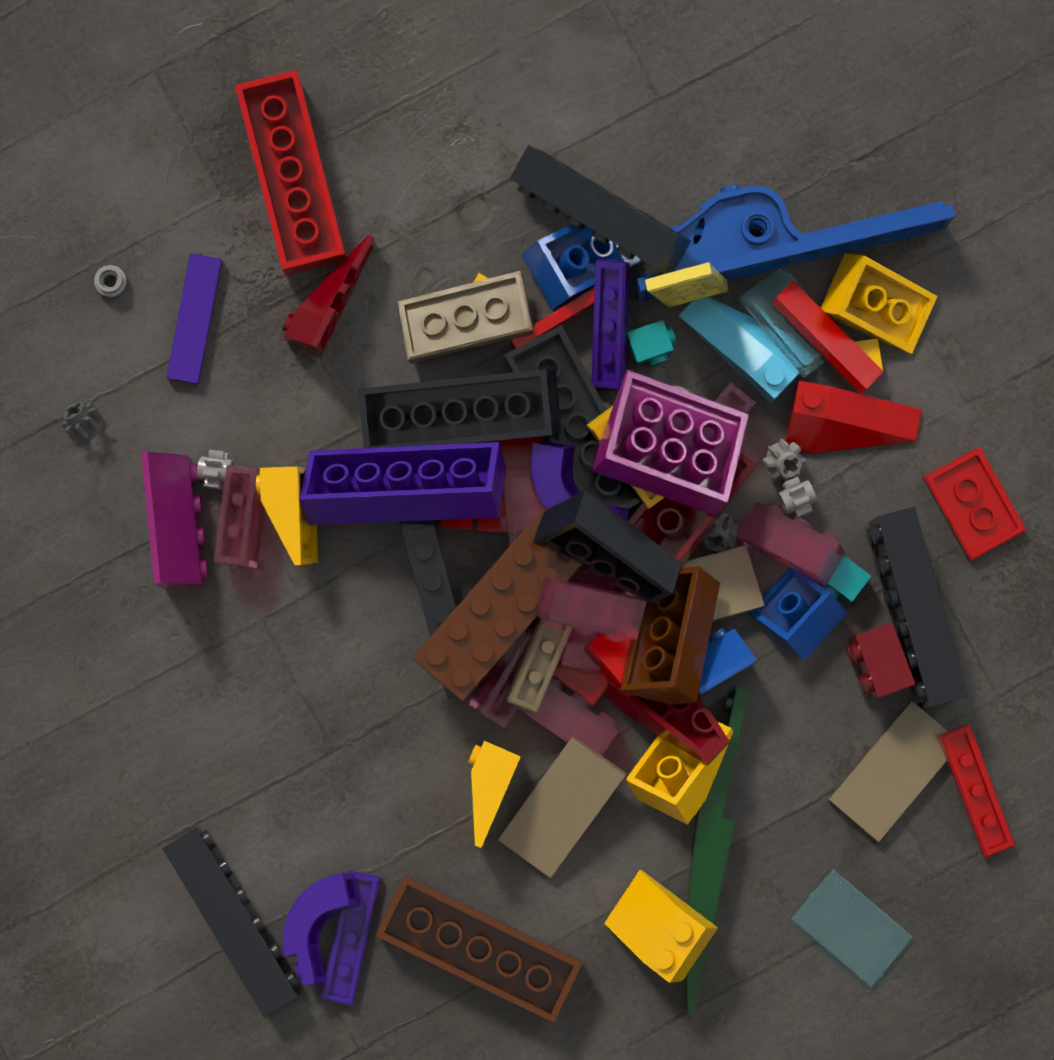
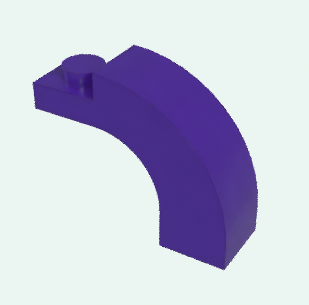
M544 440L533 443L531 473L538 497L548 510L579 494L580 491L573 478L575 446ZM605 504L624 520H628L629 509Z
M340 873L315 882L302 892L288 913L283 930L284 957H297L298 962L295 964V970L303 986H317L327 983L319 948L320 933L325 923L334 914L361 906L354 874Z

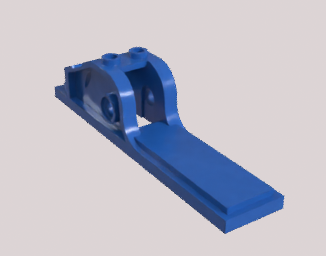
M738 184L729 185L721 188V193L714 195L700 206L701 210L682 225L678 226L676 224L671 228L691 240L675 271L709 262L727 281L945 230L955 218L952 204L945 206L944 201L803 234L792 225L784 201L773 190L763 186L739 188ZM749 230L758 231L761 237L751 235ZM701 237L699 242L694 244L693 238ZM650 271L641 273L642 278H637L634 289L637 302L656 298L648 292L645 280L667 273L660 272L659 275Z

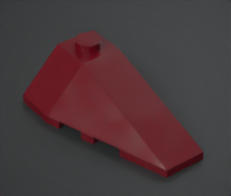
M368 235L297 308L295 314L290 313L287 316L282 331L286 332L284 335L286 342L316 356H322L376 244L374 237Z
M740 452L728 503L714 515L664 497L650 509L643 502L628 523L682 562V568L757 464Z
M612 678L608 681L605 694L606 699L634 721L707 766L729 744V739L710 710L705 708L698 696L696 703L665 704L634 695L628 698L620 691L621 689Z

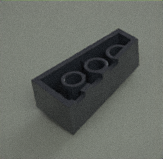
M586 490L544 511L533 543L542 548L548 544L558 549V556L569 562L572 558H575L589 565L587 571L596 576H610L614 578L615 586L650 604L673 594L682 564L667 550L660 547L643 532L636 529L618 513L612 511Z

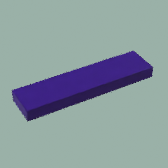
M190 253L166 376L168 380L196 385L200 383L221 272V258Z
M605 259L596 260L591 377L595 388L619 391L626 373L630 262Z
M349 870V874H354L361 906L339 913L326 972L327 983H324L321 1000L353 1006L381 877Z

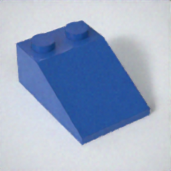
M573 224L538 240L521 254L553 310L595 287L596 260L605 259L630 262L631 268L641 262L640 258L635 256L632 260L616 251L619 245L612 241L605 244L591 236L593 230L585 225L581 229Z

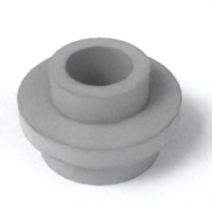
M114 265L103 266L94 277V285L97 291L105 297L120 295L127 284L125 273ZM111 276L115 277L116 284L113 287H107L105 285L106 279Z

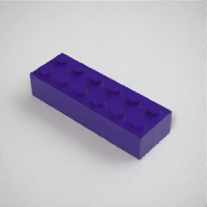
M499 442L309 451L299 501L308 525L499 518L506 465Z

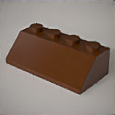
M700 566L680 568L672 595L652 604L642 599L639 600L620 690L623 693L665 704L696 703L720 582Z

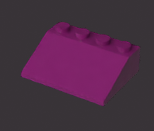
M627 370L600 440L593 471L714 515L728 503L749 414Z
M149 451L141 452L154 584L165 591L204 587V579L209 578L207 559L201 558L200 547L206 546L204 527H198L197 515L202 514L201 496L195 495L194 483L199 482L197 477L198 465L197 463L192 464V459L187 455Z

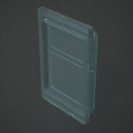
M779 268L764 280L759 281L756 286L744 293L738 300L800 372L802 377L805 378L811 372L816 371L827 359L771 303L792 281L808 295L791 273L784 272Z
M834 869L810 893L808 899L791 918L870 987L873 986L879 977L883 976L884 971L913 938Z

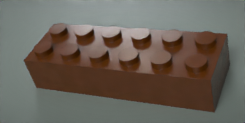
M545 509L539 512L412 657L414 662L460 702L468 696L583 564V562L572 558L570 562L558 556V549L548 544L542 548L533 543L543 512L546 511Z
M407 875L404 876L375 935L552 1023L555 1022L582 965L581 960Z

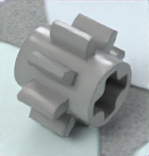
M780 439L779 443L768 446L767 457L763 459V462L769 467L767 472L774 479L780 476L785 481H788L789 477H793L796 474L799 475L802 463L806 461L799 454L801 448L795 442L789 445L783 439Z
M209 450V457L202 456L199 459L197 477L199 480L205 481L204 487L224 490V483L232 484L235 478L236 464L234 460L228 459L229 453Z
M797 476L782 484L785 490L778 492V497L787 515L795 512L796 517L800 518L813 511L811 505L817 503V498L808 480L800 483Z

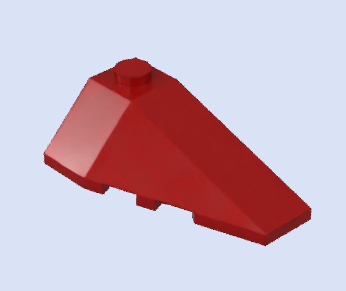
M799 380L794 389L785 441L789 445L795 442L801 448V452L811 454L916 441L921 409L831 386Z

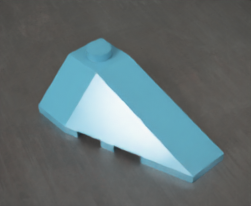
M710 297L692 301L678 316L770 404L815 358L792 335Z

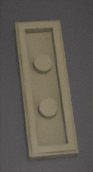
M543 609L505 699L507 702L535 713L538 712L575 622Z

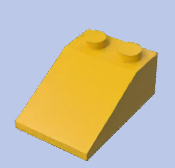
M845 253L820 308L830 318L874 339L878 338L879 341L908 354H912L938 296L864 255Z
M306 467L260 468V475L256 477L257 493L261 495V502L294 565L319 563L317 525H308L299 501Z
M718 722L730 742L733 734L732 728ZM658 735L626 778V782L639 801L688 825L707 799L728 745L707 766Z
M484 741L482 747L475 745L468 763L474 765L471 770L475 846L479 848L484 843L520 760V756Z
M639 870L604 923L644 964L669 983L683 981L718 929L717 926L643 870Z

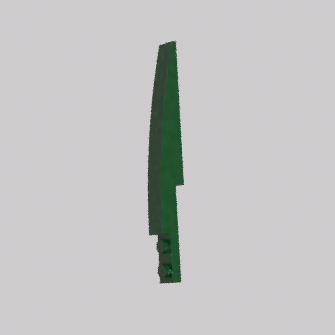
M735 687L733 693L728 692L726 696L724 711L729 712L726 726L732 728L733 734L707 799L696 813L687 904L711 923H714L735 824V820L723 818L750 690L741 687ZM709 942L685 976V1008L687 1013L690 1014L695 1013Z

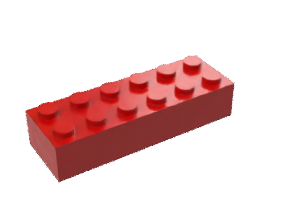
M297 69L235 85L285 277L342 262L346 255Z

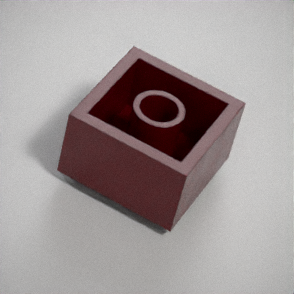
M893 623L847 639L849 642V646L845 647L847 656L852 665L857 664L861 675L857 677L860 691L863 695L868 694L870 700L915 685Z

